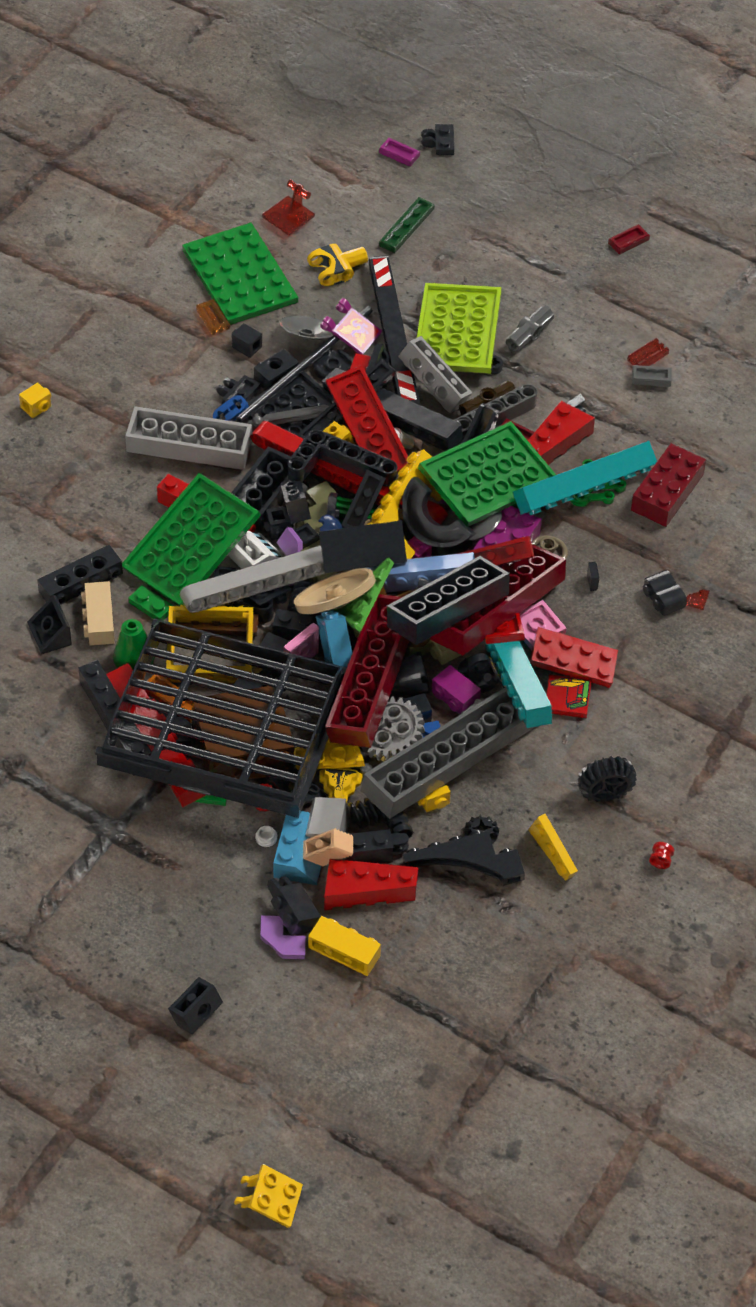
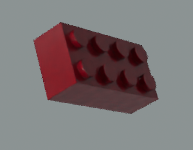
M670 443L633 494L631 511L667 527L703 477L706 459Z

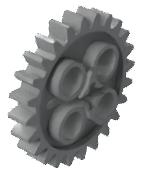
M391 697L390 702H387L371 748L362 747L363 752H368L370 757L376 754L377 760H380L382 756L388 760L390 756L396 755L417 742V740L422 739V733L425 732L423 726L425 723L421 711H418L416 705L411 706L409 700L404 703L403 699L400 698L395 702L394 697Z

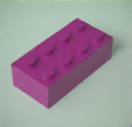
M510 506L501 511L502 517L498 526L486 536L481 537L474 549L526 536L531 538L532 543L540 535L542 519L534 515L530 516L529 513L521 515L518 508Z

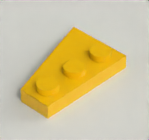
M328 739L317 769L365 766L359 746L330 743ZM297 747L295 748L294 755L304 758L307 749Z
M543 814L537 817L528 831L555 866L558 874L565 881L572 878L578 870L547 815Z

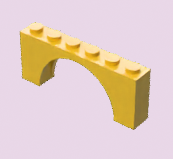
M423 449L417 453L413 452L408 456L406 460L408 463L398 472V479L390 485V492L383 497L380 502L382 505L372 514L373 519L367 525L398 521L399 503L412 477H419L432 490L430 496L436 501L443 499L418 469L419 463L432 457ZM404 538L407 559H412L415 551Z

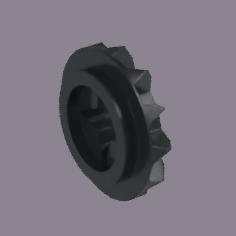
M481 815L476 818L471 817L470 821L465 824V837L479 830L480 825H482L485 831H489L493 844L499 836L497 822L491 820L490 816L487 818Z

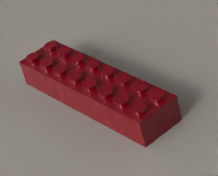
M533 544V558L508 563L501 567V569L510 573L509 594L430 637V640L458 654L465 655L485 640L486 635L496 632V628L505 621L509 622L512 620L516 613L520 614L563 582L566 576V559Z
M379 594L365 621L325 725L330 743L368 748L372 746L409 644V640L387 627V605L402 597Z

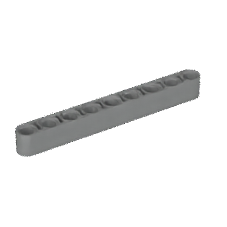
M321 546L185 586L180 591V597L187 610L191 613H196L325 574Z

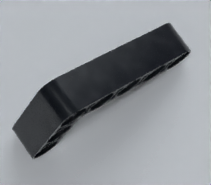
M321 430L310 431L288 461L289 481L301 480L302 483L320 459L361 477H364L366 471L369 470L386 478L383 484L386 487H390L397 480V464L393 460Z

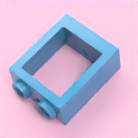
M334 609L321 612L322 615H317L316 620L319 627L324 660L327 663L348 667L352 656V649L346 618L337 611H334Z

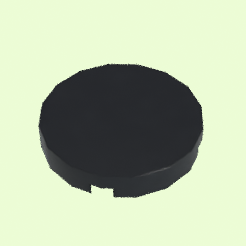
M328 349L314 361V372L323 380L335 368L343 371L350 370L352 359L342 350L333 351V349Z

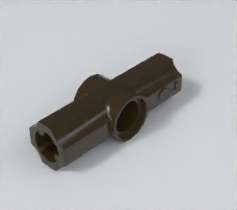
M505 381L494 388L485 387L481 389L478 396L459 405L461 416L478 408L482 403L486 404L514 390V384L511 381Z

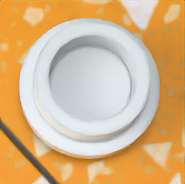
M262 826L256 832V842L262 847L273 846L277 842V832L271 826Z

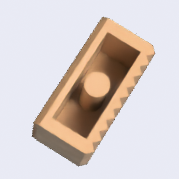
M336 828L303 841V858L323 867L329 864V859L342 860L353 854V836L349 835V833L346 834V832L343 833V831Z

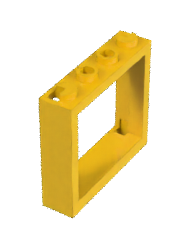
M183 605L169 606L168 622L176 624V620L191 623V621H199V623H212V621L233 623V621H241V623H247L246 642L253 644V607H227L221 605L191 613ZM167 643V651L175 653V646ZM166 660L167 669L186 673L188 665H174L173 661ZM251 665L227 666L252 673ZM200 668L194 674V676L227 684H234L238 679ZM166 677V679H167L168 681H170L171 683H181V682H182V681H179V680H175V679H171V678H167V677Z

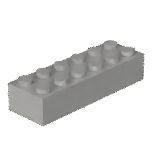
M135 406L125 435L126 452L244 470L252 443L250 438L252 424Z

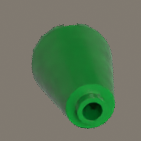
M126 620L121 626L113 652L116 668L129 663L132 670H134L148 638L143 625L138 620ZM153 657L151 665L154 664L155 657Z

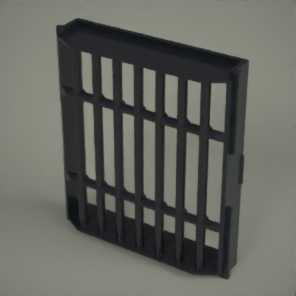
M154 618L149 636L110 722L103 747L98 746L96 749L97 765L182 787L193 792L212 795L299 818L329 739L325 725L347 667ZM161 642L195 652L192 657L157 648ZM203 654H208L278 672L281 675L278 680L200 659ZM153 657H158L188 665L186 673L151 665ZM200 668L274 687L275 690L271 696L194 676V674ZM148 672L182 682L179 689L145 681L144 677ZM289 676L329 685L331 688L328 693L287 681ZM194 684L268 703L269 705L265 712L187 692L190 685ZM141 688L172 696L175 699L172 705L137 697V693ZM290 691L325 700L322 709L281 698L282 693ZM187 700L261 719L262 723L260 728L180 707L182 702ZM134 704L165 712L168 715L164 722L130 713V710ZM283 707L318 716L319 719L315 725L276 715L275 711L276 708ZM180 716L253 735L256 738L253 744L173 723ZM125 721H130L160 729L161 732L158 738L122 728ZM276 723L311 732L313 735L311 740L307 741L272 732L268 729L270 724ZM176 733L249 752L247 761L167 741L169 734ZM118 737L152 745L154 748L151 755L148 756L114 746ZM269 739L307 749L303 758L261 746L264 740ZM167 749L240 768L243 771L240 778L236 779L159 759L161 752ZM264 756L299 765L300 769L298 774L255 764L257 757ZM255 772L293 782L295 786L293 793L248 782L250 774Z

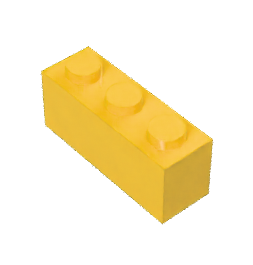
M321 916L308 936V948L366 976L369 975L381 956V944L375 939L367 938L352 928H346L331 918L327 919Z

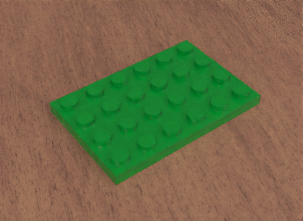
M252 222L182 244L183 252L228 326L298 303L296 292Z
M511 421L431 457L418 465L420 472L466 526L477 523L516 504L513 491L556 475Z
M198 473L123 561L122 568L176 605L185 606L180 597V591L185 586L207 580L261 514L255 508Z

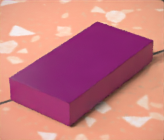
M388 138L379 148L380 154L409 167L420 156V151L391 138Z

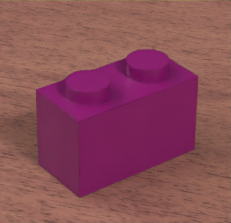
M451 665L432 679V693L437 699L443 700L451 710L457 711L460 715L461 712L472 706L476 699L480 700L481 689Z

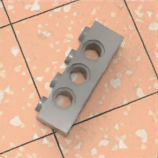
M422 336L409 341L398 356L404 365L413 372L417 379L422 382L449 413L458 410L459 405L466 402L471 396V390Z

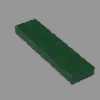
M418 197L379 241V246L395 254L434 210L435 204Z

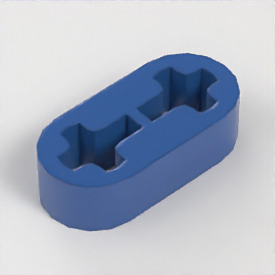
M234 396L214 411L213 419H220V414L223 413L226 421L234 422L236 417L248 408V402L242 396ZM237 402L241 403L240 409L236 406Z

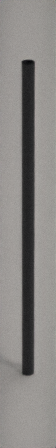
M367 306L360 314L366 318L373 310L370 306ZM335 335L330 337L236 417V421L239 423L244 422L340 339Z

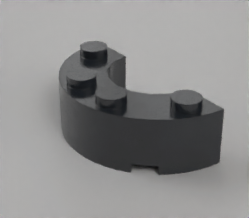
M412 477L403 493L402 514L408 529L417 539L435 547H450L462 544L476 535L462 520H457L447 526L434 521L427 508L428 498L432 490L419 477Z

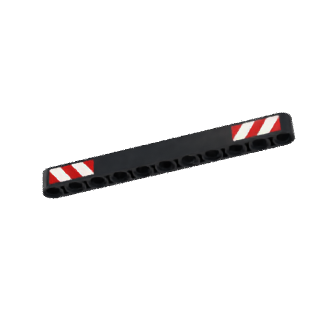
M389 256L369 257V270L386 351L390 357L388 362L396 370V375L392 377L395 394L420 405L414 374L398 357L406 347L407 340Z

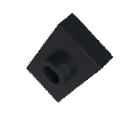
M331 492L328 497L327 515H331L339 521L340 509H336L338 493Z

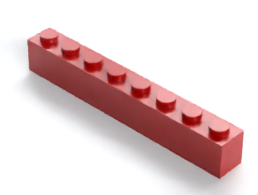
M129 663L106 674L120 699L133 672ZM140 688L137 697L150 700V691ZM134 704L130 710V713L164 722L166 720L163 713L159 714L157 710ZM135 723L141 734L158 738L161 732L160 729ZM169 734L167 741L177 743L176 740L178 738L176 734ZM148 745L149 749L152 752L154 746ZM167 749L163 750L160 754L159 759L196 768L191 759H186V754ZM169 784L182 808L206 796L205 794Z

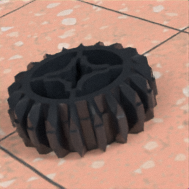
M610 756L605 759L602 757L601 760H594V763H588L587 767L582 768V772L578 774V786L581 794L588 801L595 800L596 802L619 799L622 795L626 796L627 792L633 790L632 787L636 785L635 781L637 780L636 771L631 761H627L626 758H621L620 756L615 758Z

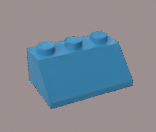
M301 811L299 818L285 816L273 863L274 878L279 879L286 876L290 881L317 885L322 866L303 858V841L310 838L305 835L309 812Z

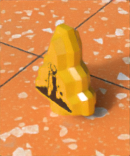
M350 767L325 768L319 771L320 783L324 784V792L329 795V798H342L348 801V797L355 793L356 787L361 786L363 774L357 770H352Z

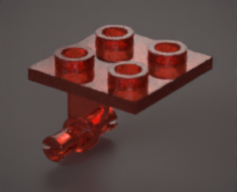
M290 179L287 182V187L294 190L292 198L286 196L262 214L264 219L287 235H291L315 217V213L302 205V197L307 200L310 198L311 193L304 189L302 184H297Z

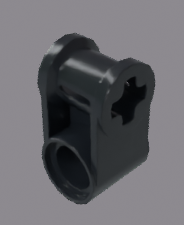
M249 597L236 600L233 603V607H253V614H259V622L267 623L274 617L273 600L261 606H258Z

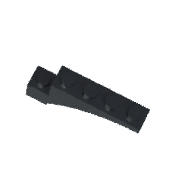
M477 830L470 833V836H455L450 838L448 842L441 844L440 842H434L429 844L427 848H412L403 854L404 865L409 867L425 865L466 867L500 880L503 886L525 880V872L518 850L508 848L501 850L499 854H495L489 831Z

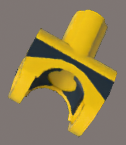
M330 244L312 251L307 257V262L311 267H325L326 269L319 274L318 280L323 286H331L350 280L354 276L352 267L368 263V256L364 247L342 253L337 244Z

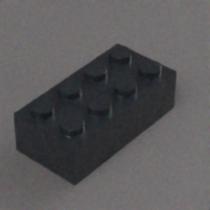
M269 446L231 492V494L260 512L261 516L255 522L256 529L262 531L264 528L263 521H266V509L281 507L285 499L281 486L289 482L288 461L291 457Z

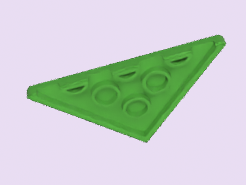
M390 558L385 559L373 571L376 582L367 592L344 607L334 609V611H337L346 618L348 626L358 632L362 630L394 564Z

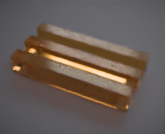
M214 299L196 305L197 312L212 335H215L216 331H219V333L223 332L224 328L226 330L230 329L229 322ZM210 305L213 308L216 315L218 316V318L220 319V321L222 322V324H219L214 313L209 308Z

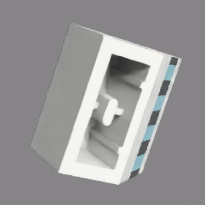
M247 531L228 554L241 569L284 557L261 533Z

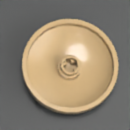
M367 568L344 571L309 586L297 595L294 604L297 611L301 614H313L339 609L367 592L375 584L376 579L372 570Z

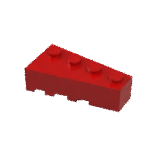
M329 859L324 911L332 910V907L343 906V909L352 908V905L359 904L371 906L377 902L389 904L415 901L418 867Z

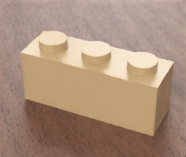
M110 581L85 583V592H81L82 604H86V608H82L83 621L88 622V625H84V637H89V646L115 644Z

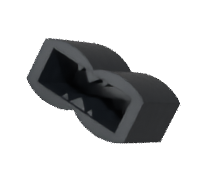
M668 570L645 578L643 592L646 597H650L653 601V606L657 612L659 611L663 616H666L686 607L687 597L681 587L676 584L675 579Z

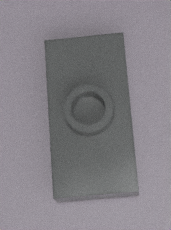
M633 365L632 384L671 387L672 368Z

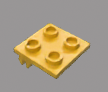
M264 1164L261 1165L259 1174L242 1176L241 1184L247 1182V1187H255L254 1194L246 1197H236L234 1204L241 1203V1208H250L290 1228L303 1184Z

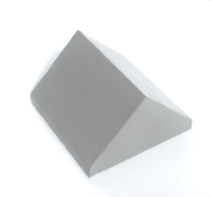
M313 798L305 835L311 838L334 828L347 834L350 813L346 799Z

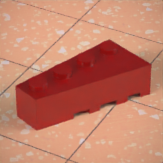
M561 401L528 439V442L549 465L554 461V458L565 454L571 446L578 445L584 437H589L593 434L595 417Z

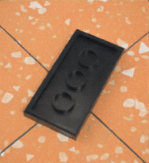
M402 520L319 531L324 573L379 566L387 558H390L394 564L407 562Z

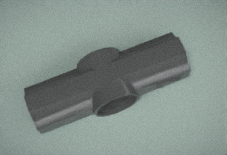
M546 305L541 306L530 317L525 316L521 319L517 329L506 338L505 343L511 351H519L530 340L535 341L538 339L543 328L554 319V313L551 308Z

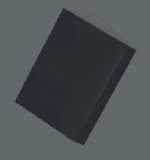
M53 595L27 621L42 654L72 645L69 623L57 597Z

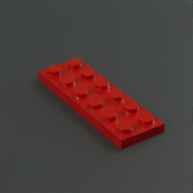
M360 365L326 379V385L356 445L396 462L398 474L408 463L406 461L408 455L363 366Z

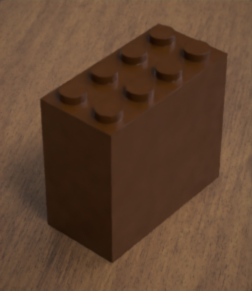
M266 686L248 690L272 696L275 688ZM229 693L206 696L265 712L269 705L268 703ZM192 702V711L257 728H260L262 723L261 719ZM283 707L276 708V715L286 717ZM191 719L192 729L249 744H253L256 738L253 735ZM272 723L269 726V731L292 736L288 726ZM195 739L198 749L247 761L249 752ZM269 739L264 740L261 746L294 755L295 746ZM264 756L257 757L255 764L286 772L293 770V764ZM201 759L203 770L236 779L240 778L243 771L240 768ZM253 772L250 774L249 779L264 778L267 775Z

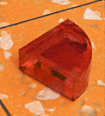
M699 590V592L687 595L686 606L704 610L710 591Z

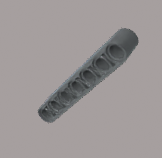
M525 384L486 403L485 405L500 411L495 428L500 426L506 418L512 420L534 409L537 401V388L534 385ZM478 408L453 420L462 425L463 439ZM422 441V450L424 449L432 457L445 452Z

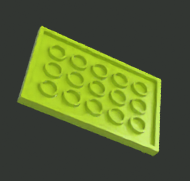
M425 283L417 338L422 336L452 371L491 374L501 287Z

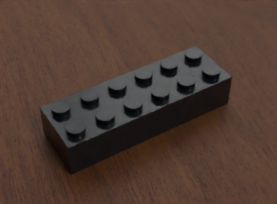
M478 556L387 605V627L413 644L418 645L509 594L510 573L485 558Z

